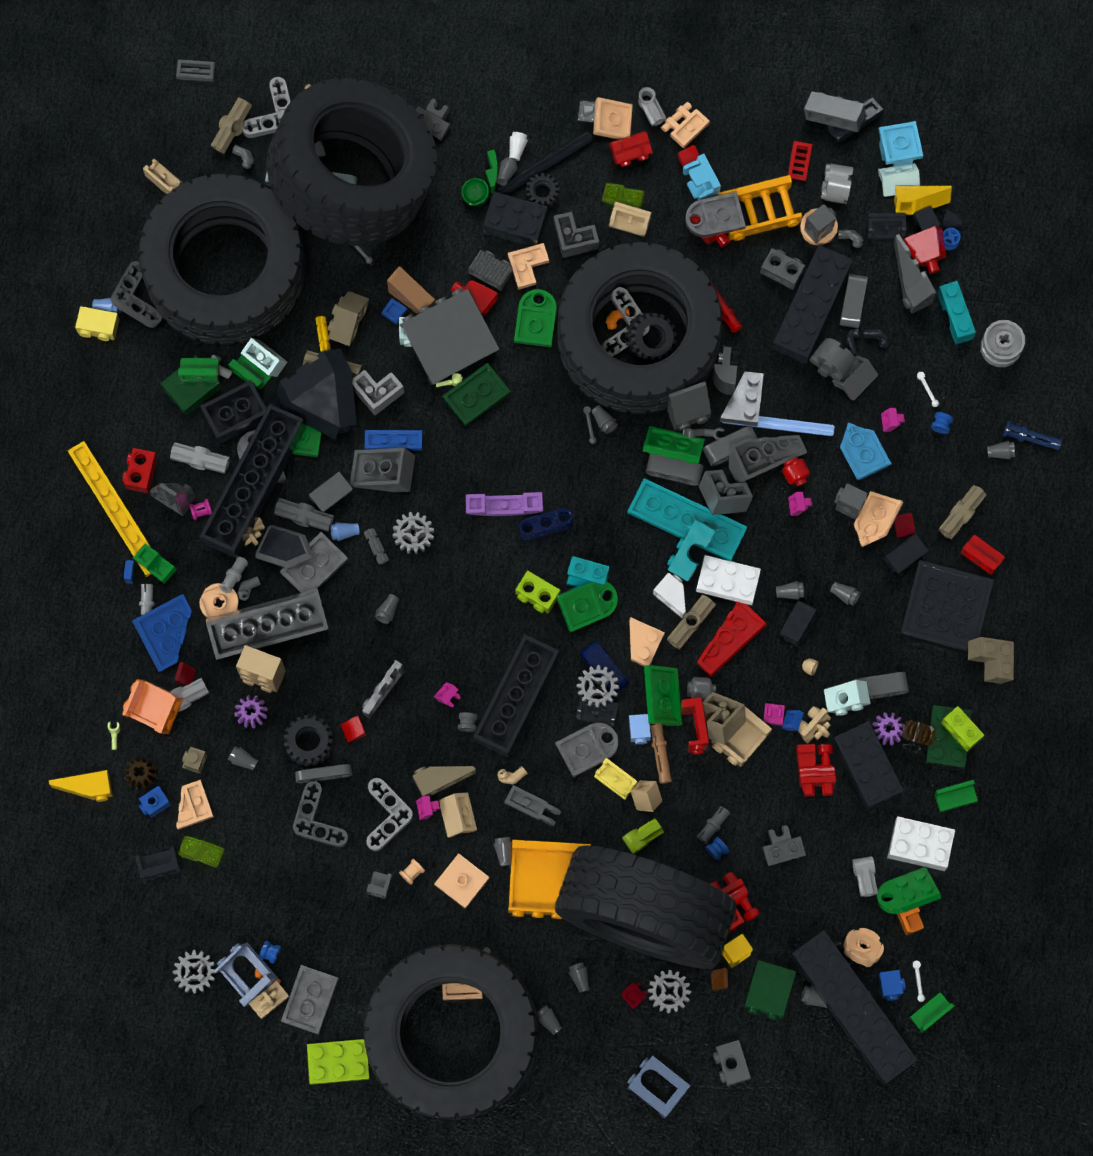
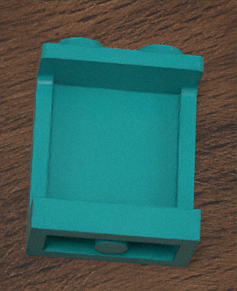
M572 556L567 572L569 575L567 585L578 587L589 581L604 585L605 581L608 582L610 567Z

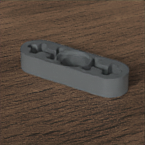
M348 764L295 772L296 783L352 776L351 765Z

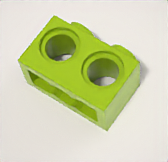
M529 571L526 572L516 588L517 598L524 603L530 602L541 613L544 611L549 613L557 601L556 595L560 594V589ZM526 585H531L534 587V590L528 593L523 588ZM548 595L551 599L548 602H542L540 597Z
M956 707L941 722L967 752L984 737V734L959 707Z

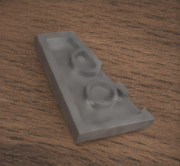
M744 372L720 418V422L758 426L764 374Z
M397 660L387 671L381 683H378L371 698H367L362 705L363 714L369 719L404 673L402 664Z

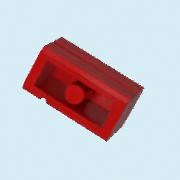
M646 131L609 142L615 164H620L621 167L631 164V160L638 158V161L649 158L648 154L653 153Z

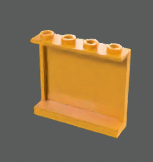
M512 840L508 912L516 917L532 914L534 918L552 915L551 918L563 919L555 912V902L563 885L562 883L574 851L579 846H591V844Z

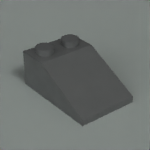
M705 382L669 394L667 412L674 430L680 429V431H683L684 428H690L694 423L703 424L710 418L711 409Z
M405 448L355 450L350 486L388 492H410L415 455Z

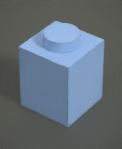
M648 714L630 715L631 742L646 744L651 738Z

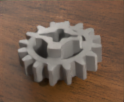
M409 512V517L403 514V520L397 519L396 523L398 526H393V530L396 532L393 534V538H398L395 544H401V551L407 548L408 554H410L411 550H414L415 554H417L418 549L424 552L425 545L431 546L428 540L434 539V536L431 535L434 532V528H429L432 522H426V516L420 518L418 512L416 516ZM409 523L405 529H402L405 524ZM412 530H415L416 536H412ZM422 537H425L422 542L418 543ZM404 540H408L412 544H408Z
M597 665V669L594 670L591 666L589 673L585 670L583 671L584 678H578L582 682L577 684V688L582 689L578 692V695H584L582 701L586 702L589 700L588 705L590 707L593 703H595L596 708H599L601 703L606 707L607 701L613 703L612 696H618L615 690L619 689V686L615 685L618 678H612L614 672L607 673V667L601 670L600 665ZM601 674L604 676H602L601 678H595L593 675ZM588 681L590 683V687L586 692L585 685ZM592 681L601 684L604 693L599 689L594 690L595 686ZM609 682L611 683L610 692L607 691ZM602 696L603 698H602V699H593L592 697Z
M193 950L192 955L185 952L186 957L184 959L180 956L178 957L181 961L180 964H174L178 968L173 971L174 975H178L174 981L181 982L178 987L182 989L185 986V992L187 993L190 989H192L194 994L197 993V989L204 992V986L210 988L211 986L208 982L215 981V978L212 977V974H215V969H211L215 963H209L208 961L211 957L208 955L204 958V952L202 951L199 955H197L195 950ZM193 959H198V960H200V961H198L197 963H190V962H189L190 960H193ZM183 966L186 968V974L183 976L184 978H182ZM207 966L208 973L207 976L204 977L203 970ZM191 969H198L199 974L197 976L192 975ZM192 981L200 982L197 985H190Z
M669 970L668 975L661 971V977L659 978L655 975L654 979L656 982L650 981L649 983L653 987V989H648V993L652 994L649 997V1001L654 1000L653 1007L659 1005L660 1012L663 1009H667V1014H670L671 1009H673L677 1013L678 1006L682 1009L685 1007L683 1001L689 1002L686 995H690L691 991L686 990V988L690 984H684L686 977L679 978L678 971L675 975H672L671 970ZM665 979H673L675 981L673 983H667ZM657 986L661 989L659 997L656 995ZM680 987H682L683 991L681 998L677 994ZM665 988H667V989L673 988V989H674V990H673V995H674V996H671L670 994L666 996V995H665V993H666V989H665ZM665 1001H672V1002L675 1003V1004L667 1005V1004H664V1002H665Z

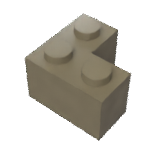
M350 291L344 297L341 296L339 303L335 304L332 311L334 319L330 321L328 331H330L329 339L348 346L351 345L356 337L359 322L365 316L369 298Z
M984 637L968 641V660L985 663V682L1002 684L1013 680L1014 642Z
M714 692L702 702L704 717L707 722L708 738L725 745L745 724V705Z

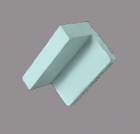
M915 163L879 169V177L882 181L883 195L885 197L895 195V186H920L919 170Z

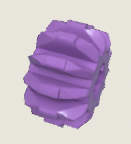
M247 695L246 702L242 698L240 699L242 706H235L239 710L235 712V717H240L238 723L244 722L245 728L250 723L252 728H256L255 722L262 725L263 722L260 718H267L264 712L268 711V709L263 706L265 703L263 700L258 702V696H254L253 700H251L250 695ZM253 708L255 713H251V715H249L247 710L251 711V709Z
M887 713L883 714V718L877 716V722L872 724L876 728L874 729L875 734H879L877 736L878 740L883 739L882 745H885L887 740L890 746L894 744V740L896 742L901 740L899 736H902L903 731L900 729H903L905 724H898L901 721V717H898L896 720L893 719L894 713L891 714L890 718H888ZM887 725L891 726L890 733L886 732Z

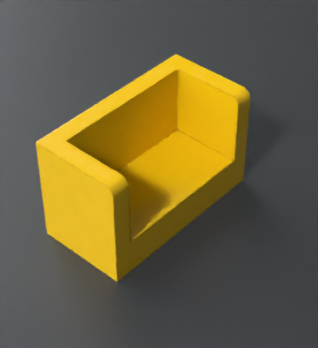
M741 934L724 946L722 955L730 967L733 968L748 958L753 949L744 935Z

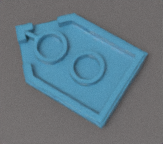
M848 423L840 449L857 480L868 477L891 465L873 430Z

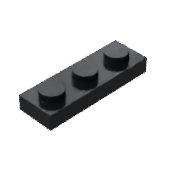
M873 98L863 103L866 115L860 129L884 114L883 108ZM834 126L828 127V132L838 143L855 133V131Z

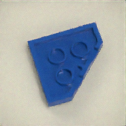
M183 594L132 620L158 672L177 663L179 658L178 654L181 644H183L187 630L186 626L192 612Z

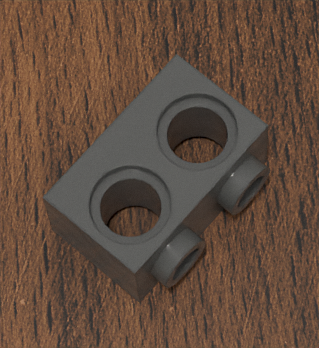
M823 204L806 218L804 231L815 244L833 231L836 214L830 207L827 208Z
M771 249L761 267L760 273L794 290L804 272L805 265L797 258L792 259L786 256V253L779 249ZM778 261L780 265L773 266L770 262ZM794 269L796 274L791 275L787 270Z

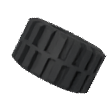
M643 313V315H638L636 319L630 321L631 325L626 328V330H629L628 333H625V337L628 338L626 345L630 346L629 351L634 353L635 357L642 360H660L662 357L668 356V352L674 349L672 344H676V340L673 339L674 336H677L676 332H673L674 325L670 324V320L664 318L662 314ZM650 325L654 326L659 334L658 342L652 348H648L643 342V332Z
M304 715L305 718H296L297 721H292L290 727L286 728L284 745L293 762L295 761L300 766L309 767V765H313L315 767L318 763L322 764L325 762L324 759L330 757V752L333 751L334 739L328 724H325L324 720L317 719V716L309 717V715ZM305 732H315L320 737L318 747L312 751H304L298 747L297 741Z

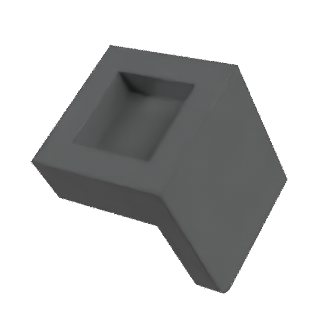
M373 872L371 882L368 884L367 894L387 899L393 878L392 874L388 873L386 875Z

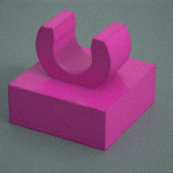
M889 408L881 413L884 432H891L901 425L900 422H905L904 414H897L896 408Z
M795 492L788 497L791 516H798L805 509H808V506H812L811 498H804L803 492Z
M446 682L434 698L441 703L453 707L454 705L450 699L453 696L456 699H460V695L456 693L458 689L454 685Z
M765 703L763 722L782 726L785 706Z
M423 796L416 801L420 820L428 819L433 815L432 812L440 809L439 802H430L429 796Z

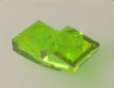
M606 183L602 201L615 205V202L641 209L645 193L642 190L627 189L624 185Z
M184 836L178 855L216 868L219 865L224 848L196 838Z

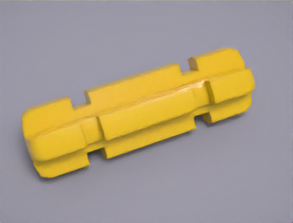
M318 316L316 317V325L318 326L320 351H328L331 349L326 317Z

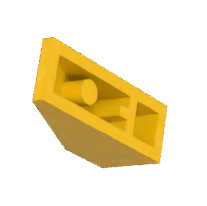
M107 770L49 780L52 788L96 800L97 802L106 801L108 797H113L110 776Z

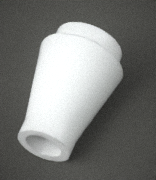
M512 133V136H510L509 158L520 161V157L528 142L526 134Z

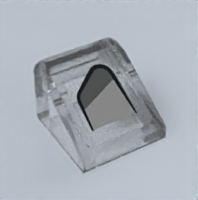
M580 100L578 121L594 122L596 102Z

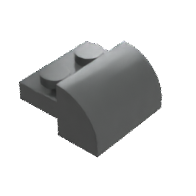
M724 347L723 353L719 352L718 364H714L713 370L715 387L727 395H733L737 374V366L730 365L731 347Z

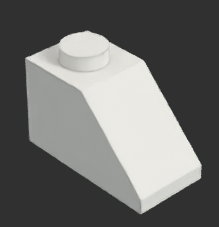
M668 573L653 590V595L683 618L685 615V600L682 580L675 574L672 576Z

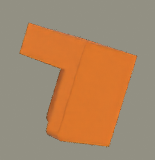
M919 907L897 914L905 935L924 928L918 914L920 912Z

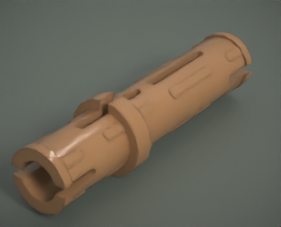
M662 725L650 726L653 740L652 748L655 751L659 783L672 782L666 752L667 741L664 740Z

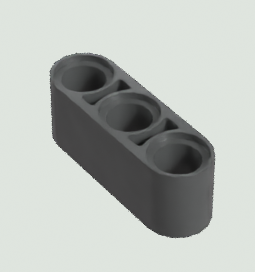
M849 274L840 320L841 326L859 328L868 277Z
M747 426L705 446L702 450L711 467L729 460L730 445L746 438L757 439V436L752 426Z
M651 454L646 468V473L651 476L695 486L700 484L703 465L690 464L683 460L669 459L665 456Z
M905 672L855 679L867 682L869 699L901 695L909 692Z

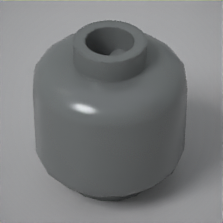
M693 677L691 682L688 681L687 696L690 698L701 697L703 702L712 692L716 693V685L712 684V680L708 677Z

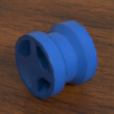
M947 228L943 232L945 249L954 250L959 244L961 237L959 231L955 228Z
M936 412L934 416L935 422L932 423L931 429L939 433L948 434L950 431L949 425L953 422V417L946 413Z
M716 837L712 844H708L705 847L717 862L721 860L723 854L730 852L719 837Z
M266 940L261 949L260 958L262 960L267 959L271 964H275L281 946H274L270 941Z

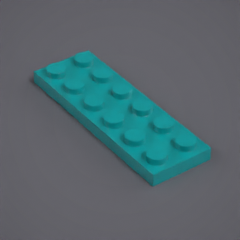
M645 478L627 511L628 514L684 539L688 534L686 529L689 523L698 519L716 529L717 532L707 548L700 544L694 545L727 561L732 560L747 530V526L721 514L712 515L708 508Z

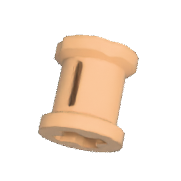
M412 859L411 864L404 871H400L399 874L412 885L413 880L425 870Z

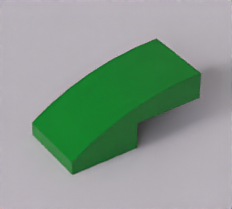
M495 150L487 151V158L491 169L485 170L491 194L496 190V180L498 177Z
M144 544L133 556L136 562L163 584L177 570L147 544Z

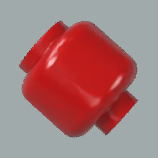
M795 457L784 463L782 472L790 485L796 483L798 487L807 482L806 478L810 475V470L804 459Z

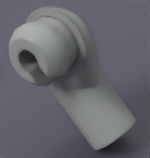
M215 354L211 356V358H217L219 362L221 361L219 356ZM219 364L218 375L229 379L232 370Z

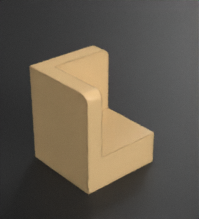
M640 780L631 790L634 804L638 811L653 812L662 802L656 781Z

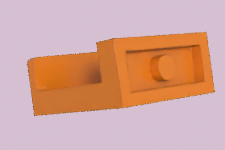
M137 679L131 686L129 699L123 705L124 711L122 715L136 719L154 728L155 731L161 734H169L184 698L146 680Z

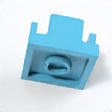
M916 121L879 127V147L882 160L886 162V165L900 166L912 164L913 160L923 158Z
M705 154L698 156L696 161L683 167V174H689L692 179L687 183V186L694 199L701 200L718 196L721 185Z

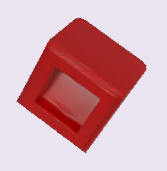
M695 145L678 153V159L683 167L696 161L699 156Z
M358 716L341 724L348 743L366 736Z

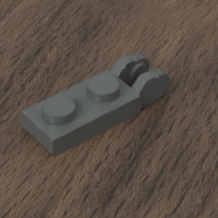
M514 785L504 804L551 826H554L556 822L542 815L544 810L546 809L554 815H560L561 813L559 809L549 805L548 802Z

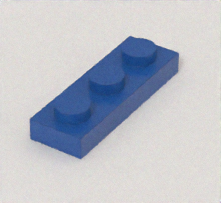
M365 430V450L405 448L408 451H422V430Z

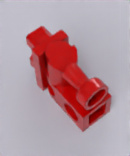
M815 744L797 745L799 785L802 787L804 797L814 796V787L822 786V796L833 795L836 783L835 768L831 765L830 761L833 745L824 744L817 746L818 754L822 755L821 765H816Z
M733 872L723 877L727 884L725 888L721 889L717 881L710 884L731 896L735 900L736 906L738 904L742 906L746 912L744 917L747 922L760 915L756 907L752 908L747 898L748 891L741 878L738 879ZM737 908L729 933L744 925V920Z

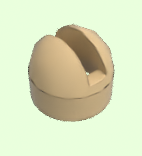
M810 658L806 659L802 664V668L807 674L813 675L819 662Z

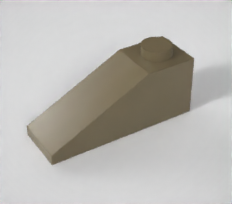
M474 766L422 767L415 771L413 779L422 797H430L475 774L476 771Z

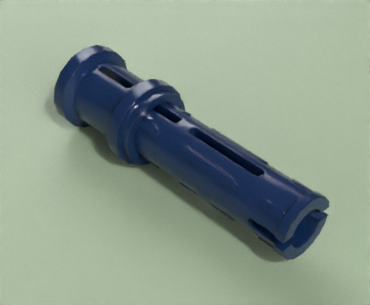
M1007 421L1003 432V437L1016 438L1019 442L1026 440L1058 451L1062 439L1029 430L1025 425H1015L1011 421Z

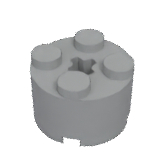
M832 163L826 164L825 180L821 188V199L847 204L851 187L850 175L853 174V167Z

